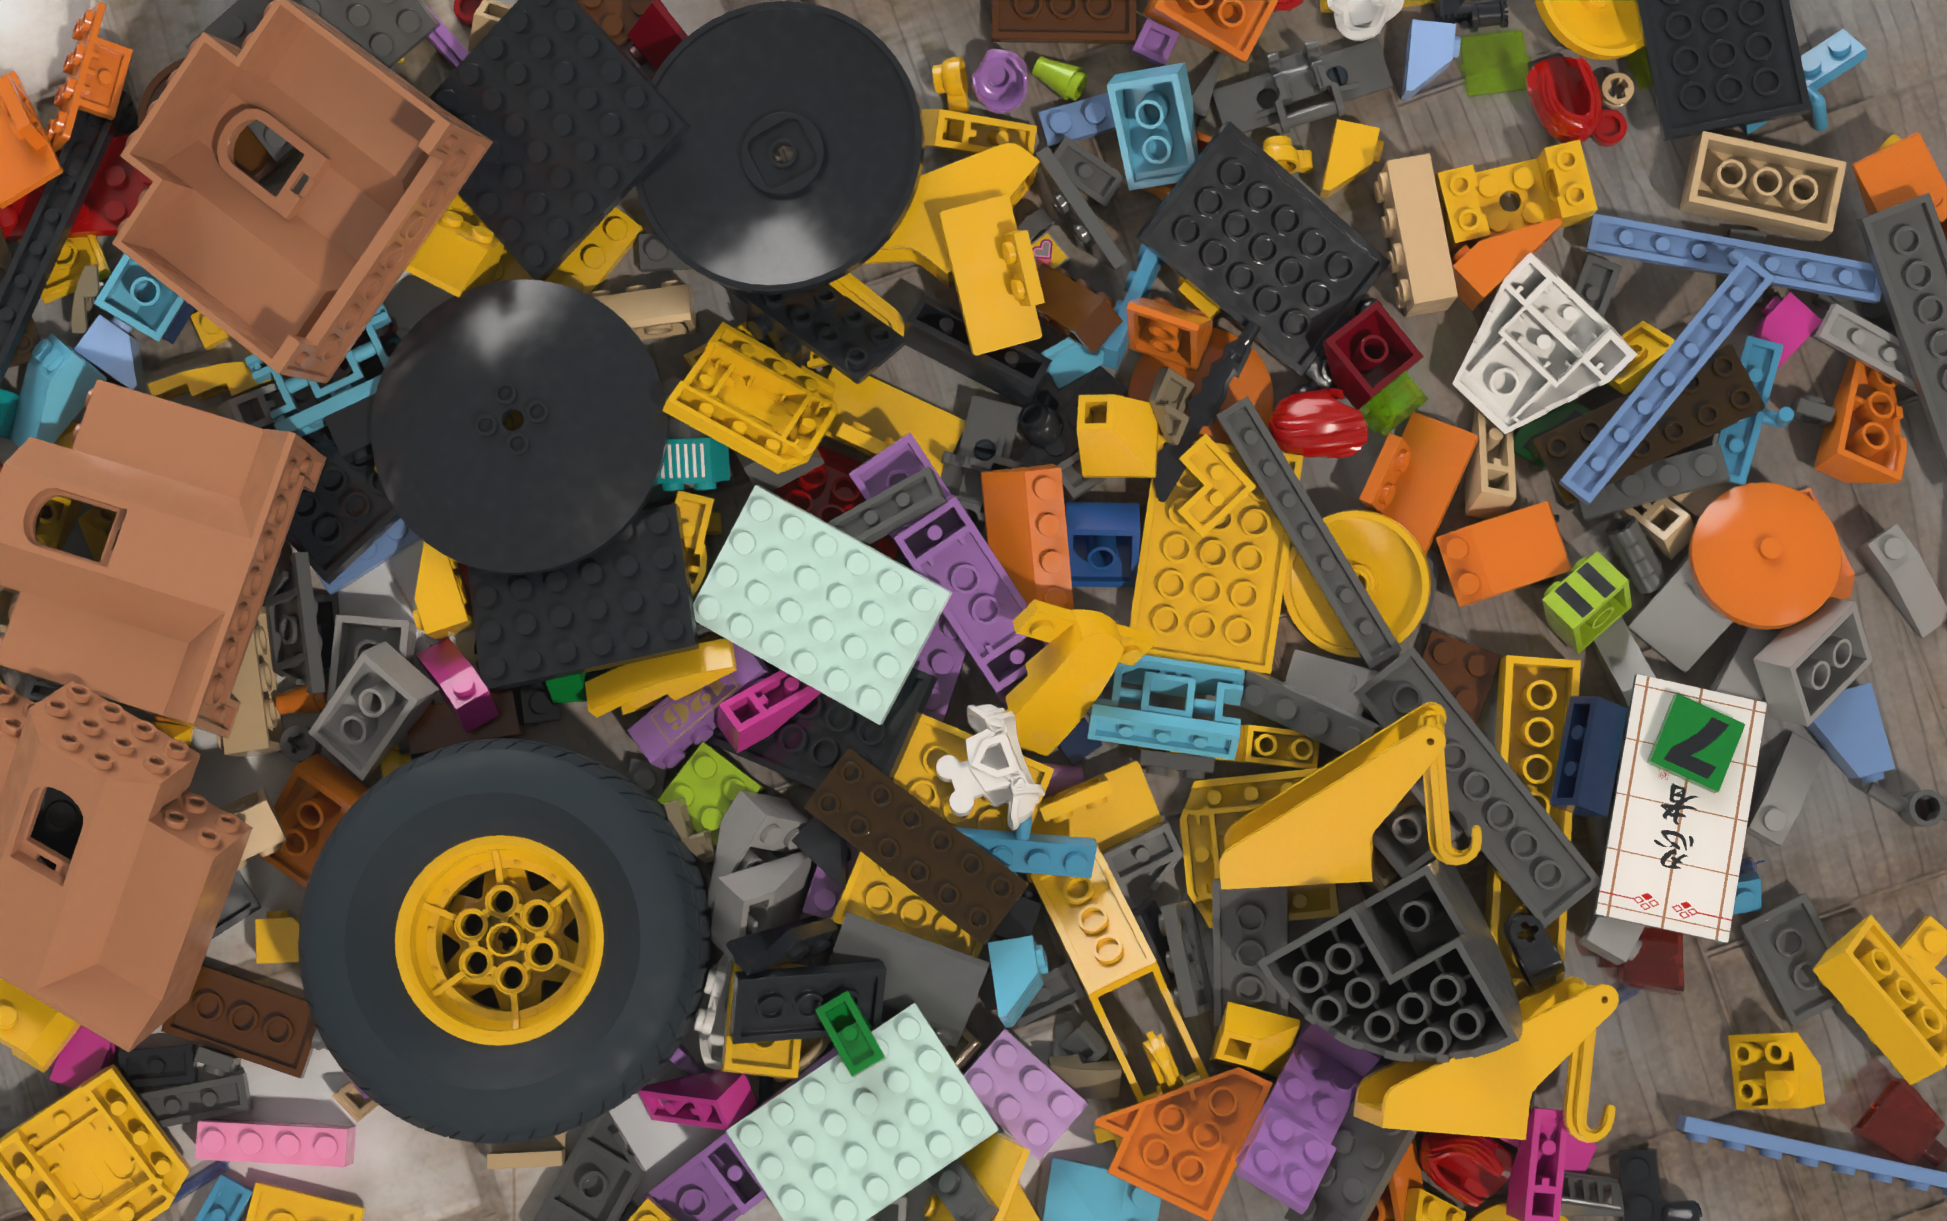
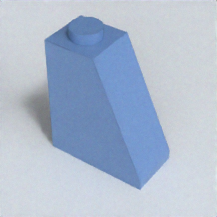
M1872 683L1845 689L1807 727L1849 779L1862 778L1863 784L1885 779L1884 771L1895 769Z

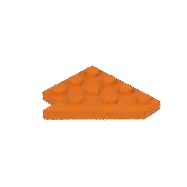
M1237 1067L1097 1118L1094 1125L1122 1138L1107 1173L1206 1221H1212L1238 1163L1235 1160L1263 1107L1273 1083Z

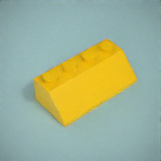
M446 210L405 271L459 298L464 291L494 280L504 245L494 236L491 230L481 226H473L465 222L458 213Z
M1869 915L1823 954L1813 968V971L1818 976L1820 982L1843 1005L1846 1013L1852 1016L1866 1032L1869 1040L1882 1051L1892 1063L1893 1068L1911 1086L1942 1070L1947 1065V1003L1874 917Z

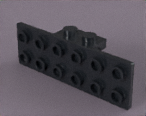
M829 284L807 291L773 295L749 293L721 285L748 305L746 329L756 339L763 340L774 348L782 358L790 360L800 368L810 360L812 351L854 383L860 384L905 346V338L850 298L842 295Z

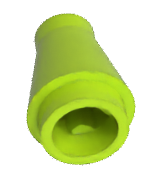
M1043 56L1037 60L1032 71V76L1040 79L1064 100L1069 98L1074 101L1078 100L1088 81V75L1082 72L1081 67L1050 60Z

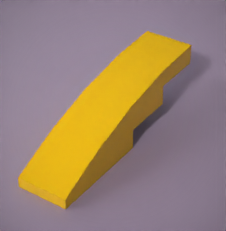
M243 361L221 363L183 371L148 383L147 385L151 395L170 400L190 392L193 398L203 402L227 391H230L231 396L236 398L275 383V379L273 377L258 384L254 380L250 368Z
M724 638L699 643V649L629 663L586 681L588 712L598 718L626 703L634 709H638L666 694L676 701L737 670L733 642Z

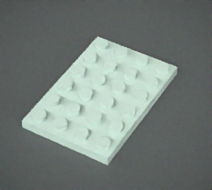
M755 485L693 606L697 623L881 725L886 719L953 592L762 486Z
M913 1003L872 1031L886 1059L859 1075L852 1077L841 1056L838 1054L726 1130L784 1221H866L1000 1130L916 1003Z

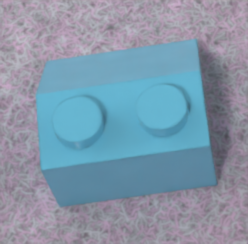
M124 253L94 304L160 342L185 300Z
M1033 936L988 943L998 1016L1005 1028L1015 1025L1044 985L1042 974L1049 973L1047 956L1043 945H1037Z

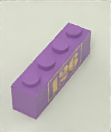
M733 643L736 671L676 701L667 696L627 731L652 765L663 770L677 766L684 760L685 753L695 745L706 742L713 735V730L718 727V704L774 674L766 661Z

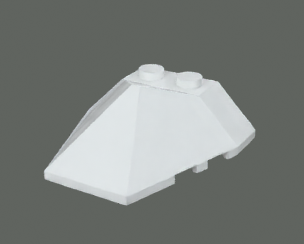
M1529 252L1503 279L1452 384L1504 434H1507L1547 414V412L1578 398L1580 395L1610 382L1637 356V353L1571 286L1533 253Z

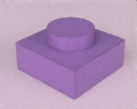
M1147 18L1131 54L1159 67L1165 66L1180 33Z

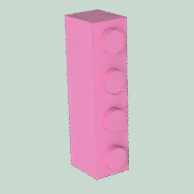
M209 1118L198 1121L195 1159L346 1167L354 1163L356 1126Z

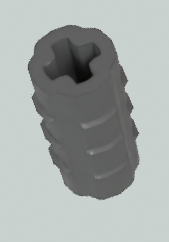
M1625 516L1610 524L1606 529V535L1612 544V549L1616 551L1620 558V564L1625 567L1628 578L1632 580L1637 591L1640 594H1644L1661 588L1668 580V576L1662 567V561L1658 559L1654 552V546L1649 543L1645 531L1641 528L1636 517Z

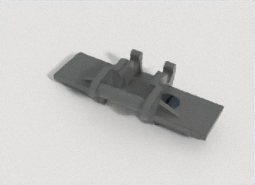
M1378 38L1320 57L1317 42L1313 40L1305 43L1304 51L1281 59L1278 52L1266 55L1269 73L1215 89L1212 95L1222 126L1226 121H1231L1243 133H1247L1278 123L1282 133L1285 134L1290 132V128L1334 114H1338L1339 117L1346 115L1344 102L1391 88L1393 84ZM1263 91H1272L1278 99L1274 107L1264 109L1257 103L1258 95ZM1325 93L1330 95L1331 101L1289 114L1285 113L1284 106Z
M972 395L958 455L943 451L941 462L944 463L941 479L950 493L957 497L964 510L970 511L977 516L978 525L976 528L987 543L984 513H981L983 497L980 472L991 471L994 465L1004 467L1005 469L1024 467V463L1010 460L1022 407Z

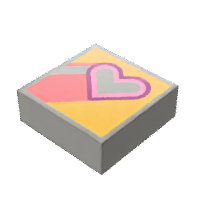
M1048 230L1031 243L1037 269L1045 263L1057 270L1070 261L1069 255Z

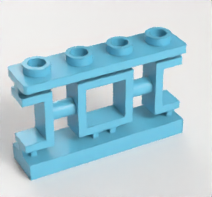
M384 303L381 304L366 326V331L371 341L354 349L351 348L346 355L354 374L321 388L319 382L296 377L285 380L283 375L278 374L253 353L244 358L254 380L258 384L274 377L286 405L269 412L275 422L276 430L293 432L300 437L306 436L327 426L324 417L376 393L382 374L367 381L359 362L378 354L385 368L390 359L376 331L392 323ZM310 385L316 399L320 403L300 412L292 393Z
M1144 655L1133 666L1118 663L1106 686L1112 687L1111 700L1097 698L1091 707L1087 739L1235 761L1240 739L1241 719L1222 716L1223 704L1240 706L1245 671L1236 668ZM1121 682L1142 685V690L1121 687ZM1150 692L1185 697L1184 711L1149 706ZM1195 693L1215 696V701L1194 698ZM1119 702L1140 705V709L1133 710L1118 706ZM1193 713L1212 715L1213 721L1194 719L1192 715Z

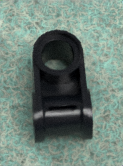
M1521 912L1514 913L1507 918L1504 923V934L1516 957L1518 968L1530 988L1565 972L1563 961L1539 919ZM1521 923L1531 926L1526 931L1528 936L1526 939L1517 935L1522 930Z

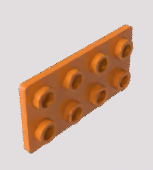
M98 2L91 10L86 9L83 18L77 19L73 29L72 39L77 40L73 53L68 52L63 65V72L68 74L64 86L60 85L57 89L53 105L59 108L55 120L50 119L45 131L55 153L70 139L78 109L111 121L115 118L133 50L98 37L106 4Z
M11 71L0 78L1 209L63 172L26 90L15 71Z
M1416 412L1412 413L1401 437L1391 433L1388 434L1359 500L1368 509L1367 511L1383 514L1404 526L1418 541L1426 556L1479 441V437L1472 432Z

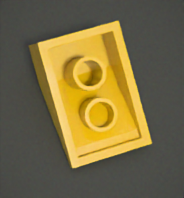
M423 542L414 598L417 609L412 610L418 630H424L426 635L439 641L474 629L472 604L469 601L457 561L443 555L426 542Z

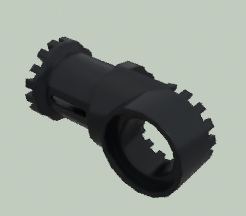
M1438 0L1433 3L1436 22L1456 24L1457 22L1467 21L1471 33L1477 32L1478 28L1499 25L1501 28H1507L1509 16L1505 14L1509 12L1505 8L1508 5L1506 0L1478 3L1474 0Z

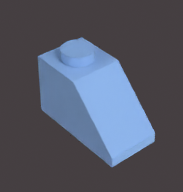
M1412 20L1407 33L1401 99L1409 100L1449 67L1453 58H1458L1461 37L1455 36L1456 24Z
M99 314L74 351L129 389L145 393L147 390L139 341L129 335L133 328L116 316H113L111 321Z

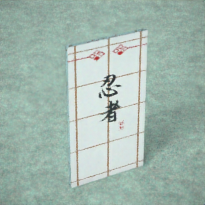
M1636 674L1634 676L1594 915L1713 940L1720 944L1728 943L1767 703L1761 700L1756 701L1648 677L1644 674ZM1675 694H1680L1745 724L1718 793L1714 794L1647 763Z

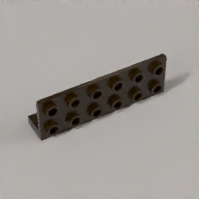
M1732 344L1713 353L1604 487L1763 411L1765 405ZM1632 392L1531 441L1528 451L1534 462L1539 459L1542 460L1564 504L1569 505L1579 499L1558 483Z
M852 749L845 751L804 806V809L982 945H987L997 933L995 931L1028 887V883Z

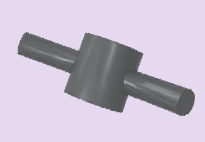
M1874 782L1866 789V795L1889 809L1899 811L1901 819L1912 827H1929L1938 824L1941 820L1947 821V806L1944 799L1933 790L1912 791L1901 797L1892 794ZM1919 798L1926 800L1929 805V814L1924 820L1920 819L1915 812V803Z

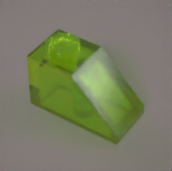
M1404 371L1362 408L1366 414L1363 417L1368 427L1377 434L1380 431L1385 437L1412 414L1417 412L1429 399L1409 374Z

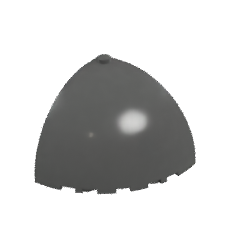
M1438 859L1257 962L1270 984L1285 1001L1288 1000L1306 1016L1305 1020L1312 1025L1317 1024L1328 1033L1334 1035V1039L1350 1047L1384 1055V1058L1405 1062L1437 1061V1063H1446L1454 1057L1455 1060L1468 1057L1475 1058L1497 1051L1519 1041L1522 1036V1014L1518 997L1494 936L1454 865H1447Z

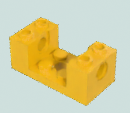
M1580 140L1546 147L1536 159L1476 173L1474 166L1469 165L1439 172L1435 176L1450 254L1457 253L1465 245L1471 249L1481 240L1555 218H1559L1563 222L1558 229L1586 223L1598 210ZM1504 194L1514 195L1519 202L1518 209L1513 212L1504 210L1500 205V196Z

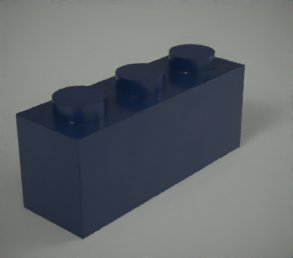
M1570 696L1549 805L1578 816L1608 817L1628 708L1599 696Z

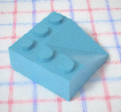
M1052 1157L1041 1221H1158L1161 1199L1108 1174L1109 1167Z

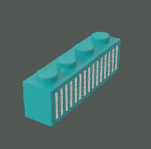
M709 436L668 438L663 467L657 484H662V491L684 490V483H694V490L717 489L716 482L730 480L729 450L726 445Z

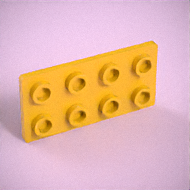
M1001 195L940 211L938 213L971 353L973 355H981L1040 339L1042 332L1035 305L1045 303L1028 230H1017L1010 197L1008 195Z
M833 367L828 380L835 383L833 402L837 403L838 413L825 436L869 457H873L910 432L941 478L944 463L941 462L943 451L954 453L963 434L966 421L871 376H868L860 384H856Z
M1134 760L1043 798L1033 821L1031 833L1096 839L1100 851H1103L1163 820L1142 768L1139 765L1140 763ZM1025 873L1027 880L1033 883L1030 877L1033 873Z

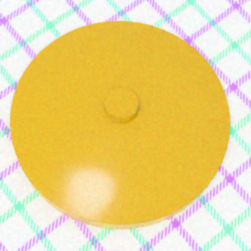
M1534 0L1542 21L1552 35L1565 47L1581 56L1595 60H1616L1626 57L1644 46L1635 0Z
M1346 510L1322 518L1394 638L1400 644L1416 629L1429 603L1431 575L1426 556L1420 544L1400 523L1377 512ZM1292 546L1289 552L1283 590L1284 601L1292 621L1300 632L1319 648L1340 656L1361 657L1298 552Z

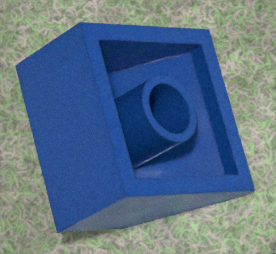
M1066 502V526L1072 587L1135 588L1140 547L1139 503Z

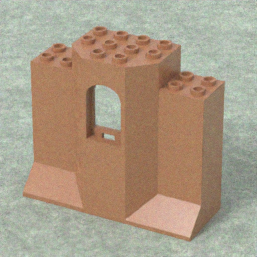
M274 0L265 8L263 19L255 31L251 32L244 39L242 49L205 32L196 38L189 46L188 55L180 67L169 76L167 86L160 97L148 107L146 118L138 130L128 137L126 148L120 156L153 182L140 194L138 205L130 217L126 218L119 225L118 234L112 244L278 374L327 384L493 141L444 110L311 9L292 0ZM256 120L261 121L304 154L277 196L237 167L234 162L233 152L239 134L247 125ZM305 173L310 178L300 193L297 194L293 189Z
M97 379L94 388H91L86 396V411L82 422L74 429L72 449L29 437L3 464L0 472V589L19 595L18 599L12 603L9 609L8 619L10 622L6 633L0 637V666L61 687L74 681L77 684L85 685L91 692L109 702L229 739L241 704L230 698L302 490L315 492L326 457L296 433L262 429ZM64 496L117 513L100 562L44 546L39 542L36 536V529L48 500Z
M71 681L36 703L15 692L12 687L0 683V978L123 1050L130 1052L189 1001L253 827L241 821L236 815L227 813L211 804L203 796L189 791L201 756L199 752L188 747L185 742L174 739L156 729L150 722L143 721L128 713L120 705L109 702L91 692L85 685ZM47 787L60 790L72 798L79 806L83 815V827L71 860L31 837ZM41 855L55 863V871L39 862V856Z

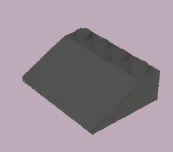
M846 912L827 965L883 961L887 971L881 1021L887 1022L913 1003H916L944 1046L951 1045L956 1047L990 962Z

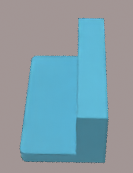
M1066 338L1043 351L1041 355L1052 360L1048 374L1057 390L1060 391L1097 370L1100 366L1102 367L1104 351L1098 348L1093 354Z

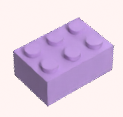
M1005 1027L963 1073L992 1119L1020 1144L1029 1149L1030 1153L1038 1160L1045 1155L1089 1104L1086 1099L1064 1082L1047 1064Z

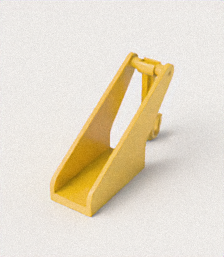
M1004 143L921 175L911 206L901 224L881 249L862 265L897 262L915 263L949 289L954 283V278L938 213L943 210L1001 195H1008L1010 197L1013 210L1039 178L1040 161L1023 147L1015 143ZM851 273L829 283L835 290L850 298L904 337L905 325L900 313Z
M1436 702L1422 704L1361 742L1358 746L1345 752L1232 823L1225 832V851L1220 858L1219 864L1221 890L1373 882L1375 855L1373 833L1422 775L1428 843L1431 852L1439 861L1447 865H1463L1476 858L1481 850L1482 831L1479 825L1472 827L1471 843L1466 850H1457L1452 845L1444 752L1446 746L1445 724L1447 715L1442 705Z
M1098 845L1091 878L1031 874L1030 877L1138 1103L1209 1078L1163 979L1158 963ZM1150 973L1196 1071L1185 1077L1183 1074H1179L1163 1034L1155 1036L1153 1030L1145 1033L1148 1040L1143 1042L1142 1046L1159 1085L1155 1086L1156 1091L1144 1096L1098 997Z
M1574 976L1566 977L1519 1000L1523 1025L1522 1036L1519 1041L1485 1055L1456 1060L1454 1057L1446 1063H1437V1061H1395L1362 1079L1356 1091L1353 1116L1388 1129L1526 1140L1532 1093L1569 1056L1563 1108L1564 1125L1568 1133L1575 1139L1586 1143L1598 1142L1606 1137L1612 1129L1616 1108L1614 1105L1606 1104L1600 1124L1594 1129L1588 1127L1587 1112L1596 1029L1617 1008L1619 1002L1616 989L1607 984H1589L1587 986L1581 978Z

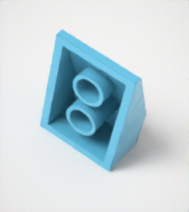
M1185 62L1115 74L1108 82L1107 90L1129 191L1178 183L1198 157L1193 99Z
M51 333L47 339L41 340L35 346L32 357L28 361L10 439L19 448L29 437L54 443L85 406L86 396L89 390L94 388L97 379L106 381L107 378L86 358Z

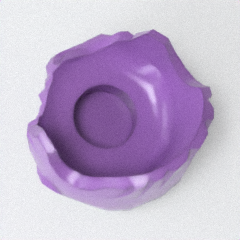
M988 50L983 61L980 62L979 68L972 74V92L981 104L991 112L1002 114L1017 109L1021 102H1024L1028 90L1029 77L1026 63L1023 58H1020L1012 51Z

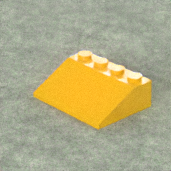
M1000 1130L961 1156L999 1209L990 1221H1003L1030 1153L1029 1149ZM936 1192L934 1195L930 1194L923 1208V1216H926L924 1221H956Z

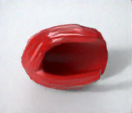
M1552 57L1536 63L1528 72L1526 84L1531 105L1548 134L1562 144L1580 140L1581 143L1586 141L1598 129L1603 111L1602 95L1591 66L1583 57Z
M1325 388L1295 393L1280 400L1271 413L1268 430L1280 450L1285 453L1302 455L1304 458H1346L1361 451L1362 446L1367 443L1368 426L1360 410L1351 408L1336 400L1344 399L1342 390Z
M1426 1132L1421 1139L1419 1158L1427 1176L1438 1187L1466 1205L1478 1207L1484 1201L1480 1197L1488 1198L1495 1194L1510 1177L1513 1165L1512 1156L1500 1143L1490 1137Z

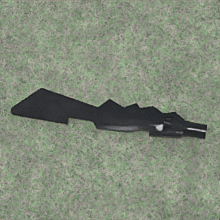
M1249 320L1238 338L1225 345L1223 357L1211 363L1209 376L1202 378L1201 392L1187 402L1191 417L1179 444L1171 445L1167 443L1158 453L1156 478H1153L1158 501L1165 502L1186 469L1179 458L1190 448L1202 427L1212 425L1215 416L1227 397L1229 383L1234 376L1237 379L1239 378L1251 352V345L1262 328L1255 322Z

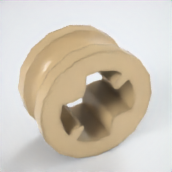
M1617 72L1607 76L1599 87L1602 103L1609 108L1615 109L1627 104L1634 93V84L1630 77L1624 73ZM1613 82L1616 83V87L1621 84L1625 89L1620 99H1617V94L1612 97L1608 93Z

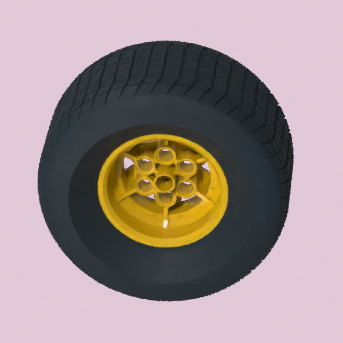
M505 738L469 741L426 753L397 768L365 792L338 822L315 862L303 899L298 941L301 979L315 1026L338 1065L359 1089L396 1117L420 1129L424 1128L425 1131L466 1142L475 1141V1143L499 1144L501 1142V1144L524 1143L526 1140L530 1142L549 1138L552 1135L556 1136L573 1130L578 1126L580 1127L616 1108L648 1084L668 1063V1059L672 1058L687 1035L698 1012L704 995L703 990L706 985L708 971L710 970L712 951L710 934L712 923L711 911L707 902L706 886L694 854L688 849L685 842L680 841L681 836L671 821H669L666 811L651 795L621 772L588 756L547 743ZM527 871L544 877L551 884L533 891L530 887ZM484 875L483 895L481 898L477 899L460 895V892L466 886ZM502 891L509 892L514 900L512 908L505 913L496 906V898ZM538 905L545 907L549 915L547 923L542 927L535 926L530 916L534 907ZM472 914H477L483 921V928L476 936L468 933L465 925L466 920ZM575 918L578 927V942L565 934V929ZM515 931V937L518 939L517 945L508 948L509 941L504 939L505 933H513ZM443 933L460 944V949L447 964L443 953ZM542 943L548 944L553 950V958L547 965L539 963L535 957L536 948ZM476 952L483 953L488 963L485 971L480 974L474 972L470 966V959ZM512 966L518 968L523 976L522 982L517 988L508 986L505 981V973ZM544 980L563 983L553 995L542 1002V984ZM491 987L495 992L500 1009L486 1006L473 999L472 996Z

